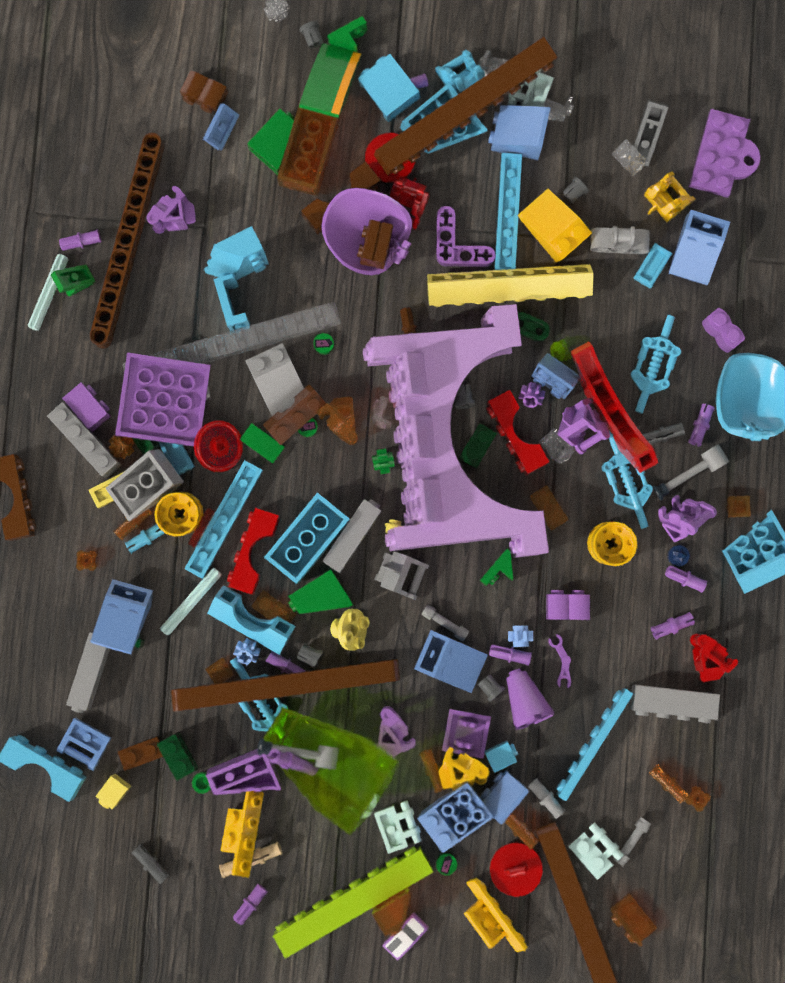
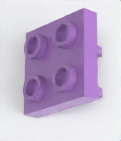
M449 709L442 751L447 752L452 747L454 749L453 753L463 755L466 753L469 756L483 759L491 717Z

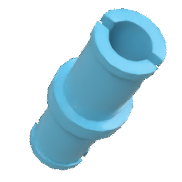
M156 524L146 531H140L141 534L125 542V545L128 548L136 544L129 548V552L132 554L146 544L149 546L152 544L151 541L166 533L162 530L156 531L160 529Z

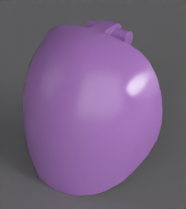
M361 188L346 189L332 199L324 213L322 234L325 243L344 266L357 273L376 275L386 271L393 263L399 265L402 259H405L408 255V249L412 244L407 241L412 229V220L409 212L399 202L383 193ZM369 220L393 225L384 269L361 265V257H357L359 246L364 245L365 238L361 237L364 225L368 226Z

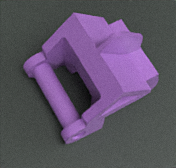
M176 186L172 187L173 192L176 193V198L171 199L168 195L162 196L147 215V221L153 225V230L158 234L163 233L165 230L189 229L188 224L196 222L194 205L187 200L183 192Z
M590 398L584 399L572 407L565 408L557 433L569 445L575 446L579 454H584L589 447L610 437L606 422L600 419V415L595 409H591L589 404L592 403V400ZM590 428L594 432H598L584 441L583 436L586 435V429Z
M676 495L672 498L673 509L667 514V509L663 506L659 509L658 515L662 526L671 539L676 542L687 537L689 534L694 535L702 524L709 518H714L717 515L716 509L704 501L696 502L692 499H686L681 504L679 501L680 497Z
M383 707L381 710V718L383 720L380 726L378 754L397 756L400 752H405L414 747L416 742L414 738H411L409 741L403 740V737L408 735V726L392 707Z

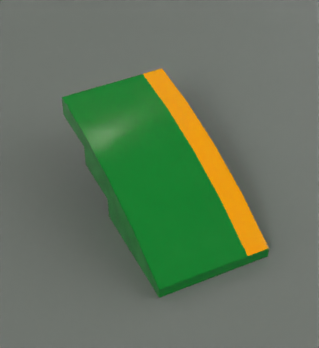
M323 43L310 72L299 107L339 118L348 98L349 89L361 59V53Z

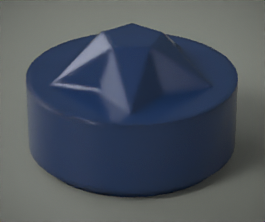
M680 545L672 547L667 555L669 562L674 566L685 565L690 557L689 551Z

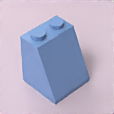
M500 105V110L495 112L493 119L496 129L491 131L488 142L492 144L491 151L522 154L524 158L538 160L544 141L550 108Z

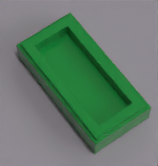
M252 423L240 438L243 443L272 464L275 463L285 449L283 445H280L275 439Z

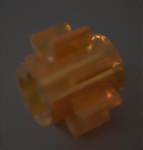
M113 435L109 440L111 443L109 446L110 452L117 458L122 457L125 459L126 456H130L135 451L132 448L135 442L130 437Z

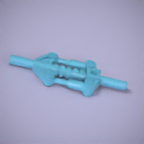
M667 315L660 337H645L641 341L636 368L630 373L632 380L641 392L635 409L637 413L643 414L650 394L665 390L670 386L668 379L671 370L674 369L677 357L681 354V349L668 340L675 320L674 316ZM648 349L655 350L653 351L654 356L651 357L652 362L649 363L650 367H648V372H646L647 377H644L640 368L642 362L645 361ZM663 353L669 355L666 365L667 370L664 379L656 381L654 379L657 378L656 373L659 372L658 368H660V363H662L661 358L664 357Z
M609 431V441L615 455L602 465V470L606 473L609 484L612 485L615 493L613 500L618 505L635 510L641 529L649 527L642 506H644L653 492V487L647 483L644 475L645 471L640 473L636 469L643 483V487L637 493V487L634 486L636 484L633 482V477H631L632 473L631 471L629 472L630 467L627 466L630 462L618 450L613 434ZM620 468L619 473L621 472L620 476L623 478L622 481L625 483L624 487L627 488L626 492L629 493V496L619 494L613 469Z
M237 657L230 661L241 680L268 676L267 674H262L261 676L250 678L242 664L238 662ZM279 697L274 698L278 704L277 711L274 714L272 713L273 710L269 708L270 705L266 703V699L253 701L257 703L256 706L260 708L259 711L263 713L262 716L266 718L265 720H256L247 702L239 703L244 713H247L253 722L252 728L254 730L275 732L283 746L291 747L293 745L282 729L288 706L282 703Z

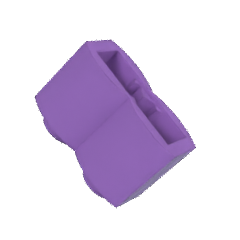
M717 308L702 321L706 332L715 337L718 346L727 353L745 340L741 329L732 324L729 315L721 308Z
M551 590V594H546V619L590 620V595H586L585 590H572V594H564V590Z

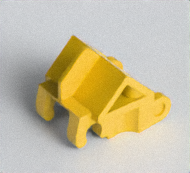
M673 171L667 173L658 183L650 186L644 194L653 205L648 215L657 210L666 222H669L695 201V198L691 197L676 180ZM670 185L680 196L675 200L667 192V188Z
M450 747L445 754L443 765L438 771L442 788H452V790H455L467 782L470 786H473L474 783L484 785L489 775L488 768L466 753L464 755L460 754L457 760H453L454 749Z

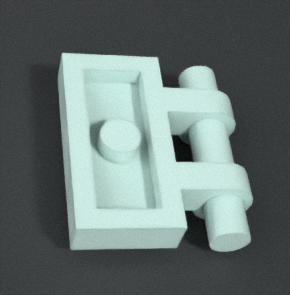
M538 73L536 80L530 84L525 82L521 85V89L512 96L509 93L507 105L515 106L517 102H522V106L543 107L554 78ZM523 85L529 86L526 94L520 93Z
M408 800L400 803L401 812L396 813L394 805L374 812L388 854L408 847L406 841L408 837H412L414 844L422 841L419 834L421 830L415 823L413 808H410ZM404 818L409 828L405 831L402 830L399 821Z
M593 823L589 827L594 834L591 838L583 833L568 847L598 880L613 866L608 860L611 855L617 861L624 855L619 850L620 847L617 843H613L607 837V832L603 828L600 829L596 823ZM598 840L607 848L604 853L595 845Z

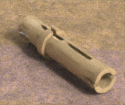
M277 841L264 848H256L253 853L251 866L259 863L262 865L266 863V860L282 855L283 852L279 842ZM234 860L219 865L223 878L232 875Z

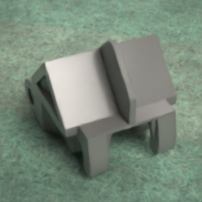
M394 551L392 555L384 553L383 563L374 580L382 582L380 586L416 600L417 590L429 565ZM415 564L418 566L409 591L405 592L402 590V586L410 565Z

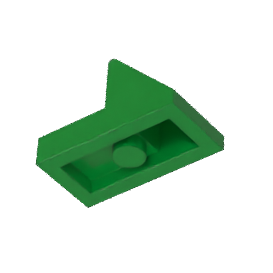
M361 16L328 35L329 45L357 52V45L353 38H360L367 31V22L364 17Z
M87 265L56 270L51 274L59 292H66L68 297L96 282Z
M506 549L479 580L485 586L489 583L493 585L500 577L497 574L499 571L513 581L510 550Z

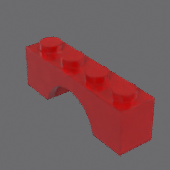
M511 390L489 400L487 403L488 407L486 408L487 413L491 419L495 418L498 424L496 429L501 437L505 436L508 442L505 445L511 455L514 454L518 460L515 463L520 473L524 472L525 475H528L547 465L549 460L541 445L525 443L514 432L513 418L520 407Z
M255 508L254 512H250L247 523H249L248 530L243 532L240 540L243 543L241 551L237 550L234 557L236 566L234 571L230 570L227 582H229L228 587L251 595L255 594L261 575L252 565L251 552L259 540L275 535L280 520L279 515Z

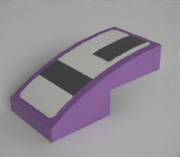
M413 912L400 924L399 928L382 946L398 961L429 927Z

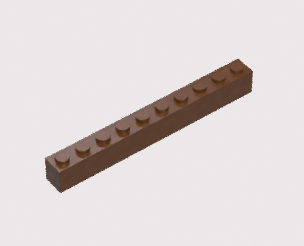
M542 37L375 151L374 156L387 175L392 172L394 175L405 168L403 165L408 161L411 163L415 162L421 157L420 153L425 150L429 152L437 147L439 140L442 138L447 140L455 134L454 130L457 128L463 129L471 123L470 119L476 115L480 118L488 112V107L491 105L496 107L505 100L504 96L509 93L512 96L521 89L522 84L525 82L530 84L536 80L538 73L541 71L546 73L555 66L553 63L558 58L545 37Z

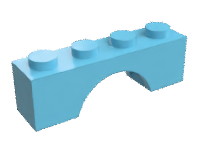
M224 585L215 595L207 613L279 655L295 628L293 624L279 616L271 620H262L254 617L245 609L242 603V596Z
M21 735L10 737L0 753L1 763L13 770H17L28 763L38 764L44 767L51 777V792L68 802L76 797L86 779V776L82 775V770L74 766L70 768L64 764L65 761L57 756L51 757L46 754L47 750L37 745L35 747L28 743L29 740Z

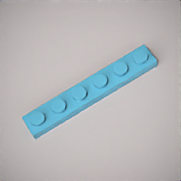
M502 153L495 270L515 269L517 215L519 214L522 154Z
M244 460L189 559L185 570L202 579L205 577L263 472L262 469Z
M623 688L615 693L612 699L614 701L610 709H605L601 716L603 721L599 726L596 725L590 733L591 740L588 744L584 743L579 751L581 756L577 762L573 761L568 768L569 775L565 780L562 779L556 788L558 790L557 795L563 800L567 801L631 699L632 692Z

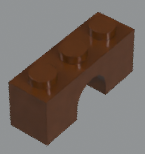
M307 385L294 397L295 402L288 410L283 413L277 412L263 424L280 445L327 405L310 385Z

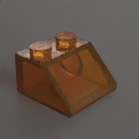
M411 886L373 907L372 915L385 937L390 934L394 936L402 931L410 902Z

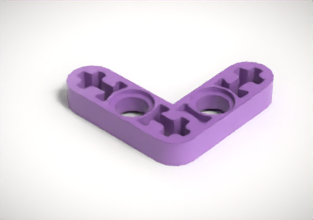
M449 206L441 207L437 213L436 258L438 263L443 266L479 267L493 264L496 255L491 247L455 246V211ZM444 212H448V215L452 216L448 218V226H444V217H440L444 215ZM443 231L451 233L452 238L449 241H443L440 238V234ZM444 246H448V255H451L446 261L443 257H440L444 253ZM463 251L471 253L472 258L469 261H463L460 258V254ZM475 251H478L477 256L484 255V252H488V255L492 256L489 257L488 261H484V257H478L477 261H474Z

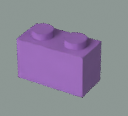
M80 383L62 399L87 429L93 432L111 417L108 413L110 408L103 400L100 402L95 397L97 393L90 385L86 386Z

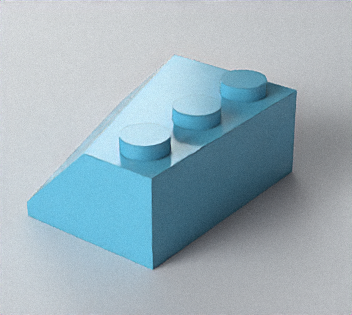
M448 83L404 119L400 128L405 131L457 96L458 93ZM475 116L470 119L471 123L463 129L457 128L454 130L455 134L447 140L442 138L437 142V147L429 152L425 150V152L428 154L488 130Z

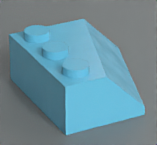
M252 226L215 244L210 254L212 259L207 261L208 266L205 267L204 271L206 274L216 277L228 272L234 274L238 280L254 271L257 273L264 270L269 263Z
M772 510L766 514L767 517L759 523L757 521L749 533L741 535L723 550L744 594L785 575V532Z

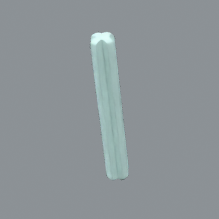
M62 254L56 256L28 323V327L38 331L57 288L51 274L56 270L65 269L68 258Z
M211 569L160 627L164 634L170 635L221 577L222 574L217 569Z

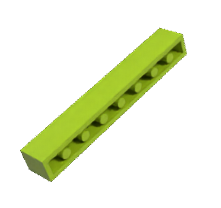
M415 846L410 847L404 851V856L399 859L393 857L386 862L387 866L382 869L374 868L367 873L368 877L363 880L358 878L349 884L350 887L342 891V889L333 892L330 895L332 898L324 902L322 899L313 904V909L305 912L303 910L294 916L295 919L287 923V921H284L277 925L273 937L285 959L433 873V868L421 846L415 848Z

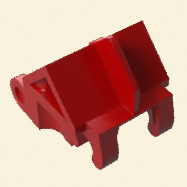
M400 176L397 181H394L390 197L412 209L411 214L415 216V219L411 217L412 229L417 230L429 200V193L425 192L427 186L417 183V178H414L412 181Z
M691 635L690 643L694 646L692 652L695 671H699L701 681L719 680L725 672L729 673L737 666V659L727 658L725 661V657L728 655L727 649L707 635Z

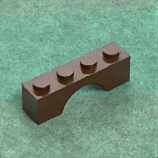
M366 162L349 173L350 189L361 188L377 192L380 190V179ZM318 198L301 210L303 218L317 235L322 232L323 216L329 205L328 202L321 201Z
M15 454L0 457V482H4L9 486L14 497L10 513L1 520L4 537L7 541L35 536L34 531L36 530L35 520L31 518L30 513L32 503L30 498H27L26 493L28 482L26 478H23L22 473L25 469L22 458Z

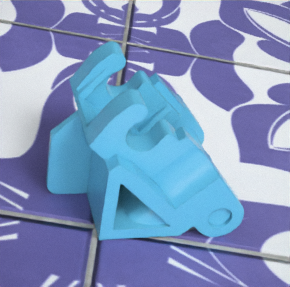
M468 50L463 51L462 55L442 67L438 66L435 68L444 86L449 83L458 94L485 77V72L481 69L480 65H476L471 52ZM465 63L466 69L456 75L453 69Z

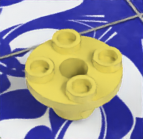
M348 609L342 614L340 619H334L331 624V634L334 638H339L340 644L346 650L355 651L362 649L365 645L369 619L358 609Z

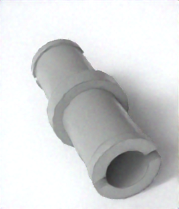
M538 778L534 779L527 786L538 797L539 803L544 805L555 819L565 812V809L553 797V792H549Z

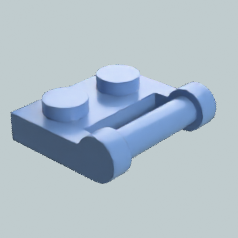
M74 718L59 744L57 752L73 757L87 765L88 769L94 771L112 737ZM72 741L94 753L93 758L68 746L69 742Z

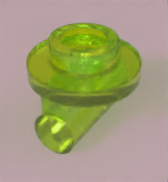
M564 339L552 343L550 347L551 356L560 362L572 358Z

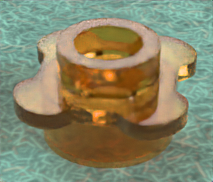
M80 550L77 552L76 568L79 571L83 569L94 571L97 568L95 564L97 553L95 551L84 552Z
M694 786L691 794L685 798V802L688 805L694 806L698 812L703 811L707 802L710 801V795L702 792L698 786Z

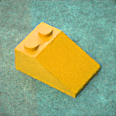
M546 189L517 215L555 262L563 260L592 234L584 222L549 189Z

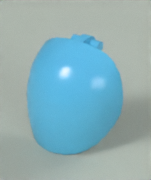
M738 353L729 357L721 372L716 392L717 416L722 428L733 435L748 438L751 441L768 440L769 437L785 430V366L772 357L755 353Z

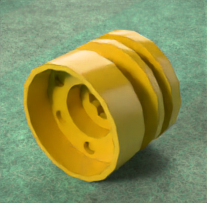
M187 492L169 493L161 498L155 509V521L158 527L164 533L171 536H183L195 531L202 523L204 516L203 506L199 499ZM178 509L185 510V512L183 513L185 517L177 516L179 514Z
M603 522L591 530L587 546L592 558L597 562L610 566H620L629 562L635 555L637 540L634 532L627 525L619 522ZM611 540L614 546L608 547L606 541Z

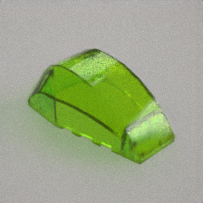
M286 708L281 709L263 737L265 741L272 742L273 745L317 751L318 745L339 748L336 770L318 767V772L313 776L292 768H282V770L317 812L349 835H352L370 816L391 783L398 764V760L370 738ZM306 759L308 761L315 762V760L313 759Z

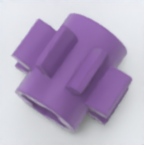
M530 382L527 386L522 385L519 399L523 400L524 406L534 408L537 405H542L545 391H541V385Z

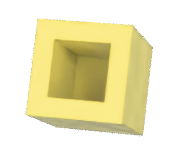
M113 774L96 795L99 799L98 802L107 809L109 807L111 809L115 808L131 788V785L117 774Z

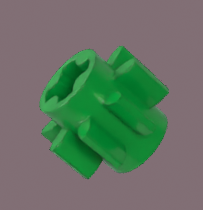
M386 448L376 450L377 455H372L374 470H380L381 474L390 473V468L395 467L392 452L387 453Z

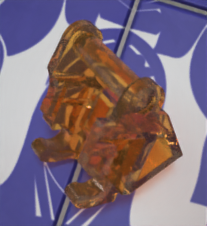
M352 397L334 398L330 404L327 403L319 409L317 414L320 420H323L326 415H330V418L326 420L330 431L349 445L357 443L358 437L355 431Z

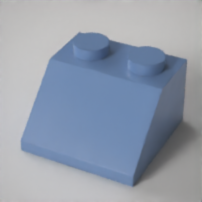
M507 770L503 773L500 771L493 779L494 785L490 789L486 788L479 797L501 825L529 792L526 786Z

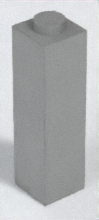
M364 499L323 559L324 563L337 572H342L382 511L378 509L380 507L378 503L372 499L369 501Z
M89 632L66 705L72 707V711L79 713L91 710L110 648L90 643L93 632Z

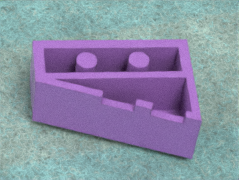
M258 749L209 768L206 773L214 795L241 793L243 791L281 790L282 782L274 763L269 761L271 757H268L266 754L258 756Z

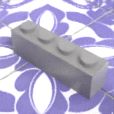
M62 402L47 415L102 477H110L122 466L95 434L87 429L68 405Z
M632 684L633 695L631 697L630 709L636 711V715L648 716L649 712L657 713L656 717L669 718V715H677L678 720L690 721V717L698 718V722L711 723V719L718 720L719 694Z

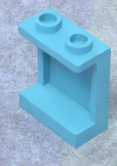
M391 54L379 58L376 65L371 69H365L358 78L361 87L367 91L388 122L420 98L418 89Z
M228 272L218 275V278L214 279V283L230 332L236 334L252 329L246 313L235 315L228 291L239 287L235 275Z

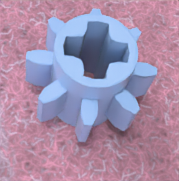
M528 625L513 626V631H508V641H513V647H529V641H533V631H528Z
M248 638L243 643L238 641L233 655H237L238 662L246 665L251 663V661L256 663L261 651L260 648H257L256 641L254 642Z

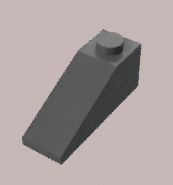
M648 98L630 155V162L649 166L668 110V104Z

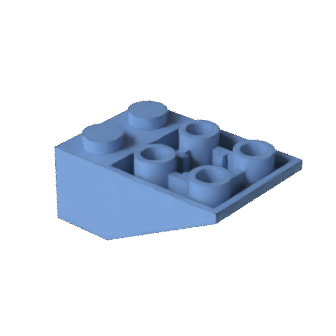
M690 210L682 227L669 274L708 285L724 244L730 222Z
M549 353L543 357L532 374L535 383L541 385V387L545 385L551 390L550 393L558 399L562 397L564 400L580 379V375Z
M113 579L106 593L90 643L132 654L151 608L153 591Z
M430 630L414 669L472 693L488 655Z
M467 782L425 808L417 819L444 853L494 816Z

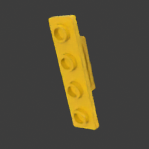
M246 791L243 810L228 808L221 851L235 853L232 875L247 878L250 876L264 792Z
M478 878L466 882L478 901L464 914L488 948H493L505 936L516 952L525 951L528 947L524 943L523 936L516 932L510 918L503 914L499 908V903L489 895L486 885Z

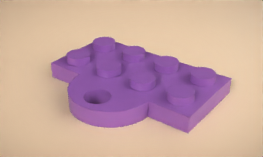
M714 109L709 111L689 187L728 198L734 179H745L754 173L760 163V153L752 141L745 139L750 119ZM751 157L754 164L752 166L746 165L744 158Z

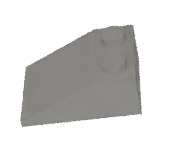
M283 343L245 360L271 415L273 416L277 412L283 413L288 410L295 402L294 397L304 387Z
M161 449L149 450L105 489L127 520L132 521L157 504L162 497L176 490L184 481Z

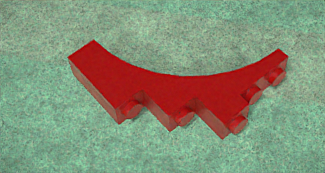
M587 342L570 351L579 372L580 383L585 396L592 400L600 415V419L606 422L608 430L613 434L618 450L640 473L658 464L653 447L635 426L612 389L593 345Z

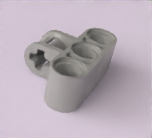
M613 226L612 228L591 229L590 251L626 254L649 253V230L635 229L634 226L630 228Z

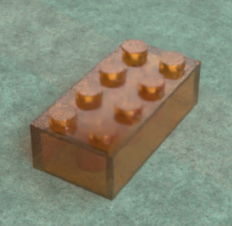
M298 106L277 177L279 186L318 196L340 123V116L336 118Z

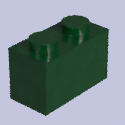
M179 732L156 744L176 781L199 768Z

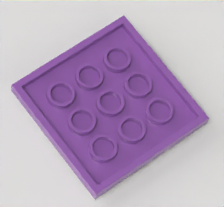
M127 353L115 435L194 447L196 434L202 427L210 365Z

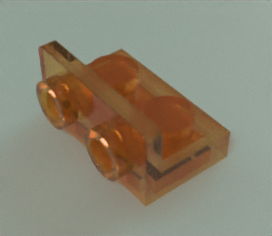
M629 893L610 908V911L613 913L611 919L618 927L622 925L627 932L624 935L632 945L636 942L641 947L643 945L642 941L657 929Z

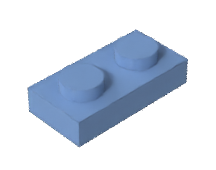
M220 104L203 140L217 150H222L239 114L226 104Z

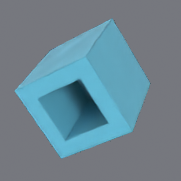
M507 740L485 750L486 757L494 773L517 762L515 756L518 753L513 744L509 745Z

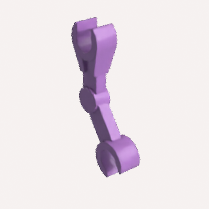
M556 634L559 643L553 645L550 638H548V643L556 649L562 662L557 685L560 687L561 679L566 678L567 688L571 686L569 673L571 658L562 646L563 640L561 636Z

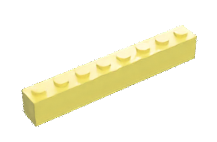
M590 264L427 274L429 306L433 305L435 307H441L446 304L460 306L465 303H503L511 300L523 302L527 299L542 301L546 298L565 299L566 297L585 298L593 296V271Z

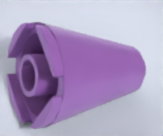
M516 669L509 673L510 676L506 679L513 723L516 730L527 728L531 724L540 723L554 715L553 709L526 671Z

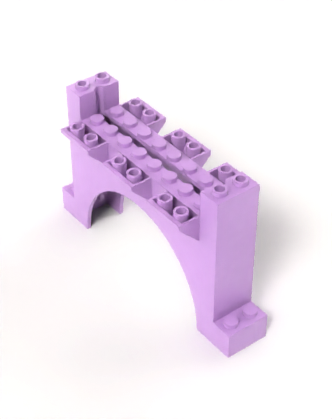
M516 304L492 306L481 318V328L371 337L365 348H363V359L367 361L368 366L392 364L386 372L387 382L391 383L389 400L395 408V418L399 420V426L394 431V441L398 443L399 451L396 452L397 463L401 465V469L405 468L402 470L403 481L407 483V487L404 488V492H401L402 504L406 506L404 523L408 526L394 527L388 530V534H385V543L387 547H390V551L511 538L509 549L514 558L549 553L543 511H524L510 508L482 493L462 470L456 458L451 440V410L456 393L467 374L480 363L497 356L512 354V347L522 345Z

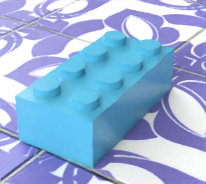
M317 493L264 558L293 582L299 584L346 527L350 519Z

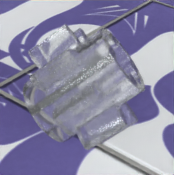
M267 0L265 2L264 13L269 20L274 18L276 22H280L287 17L289 7L286 0Z

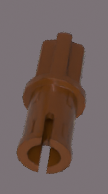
M411 307L400 309L403 325L401 331H404V335L416 334L417 325L414 324Z

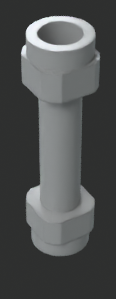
M427 604L421 615L429 620L433 619L450 630L461 641L465 640L469 630L452 623L435 612V608Z
M642 817L635 823L636 829L621 850L624 856L619 861L615 857L613 858L623 867L630 859L628 855L643 832L647 833L651 826V823Z

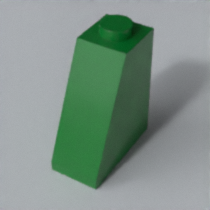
M279 109L247 143L249 150L278 176L282 173L296 131L295 118L288 111L284 112Z
M332 570L327 571L289 595L290 601L288 602L293 612L298 611L299 614L353 606L352 601Z

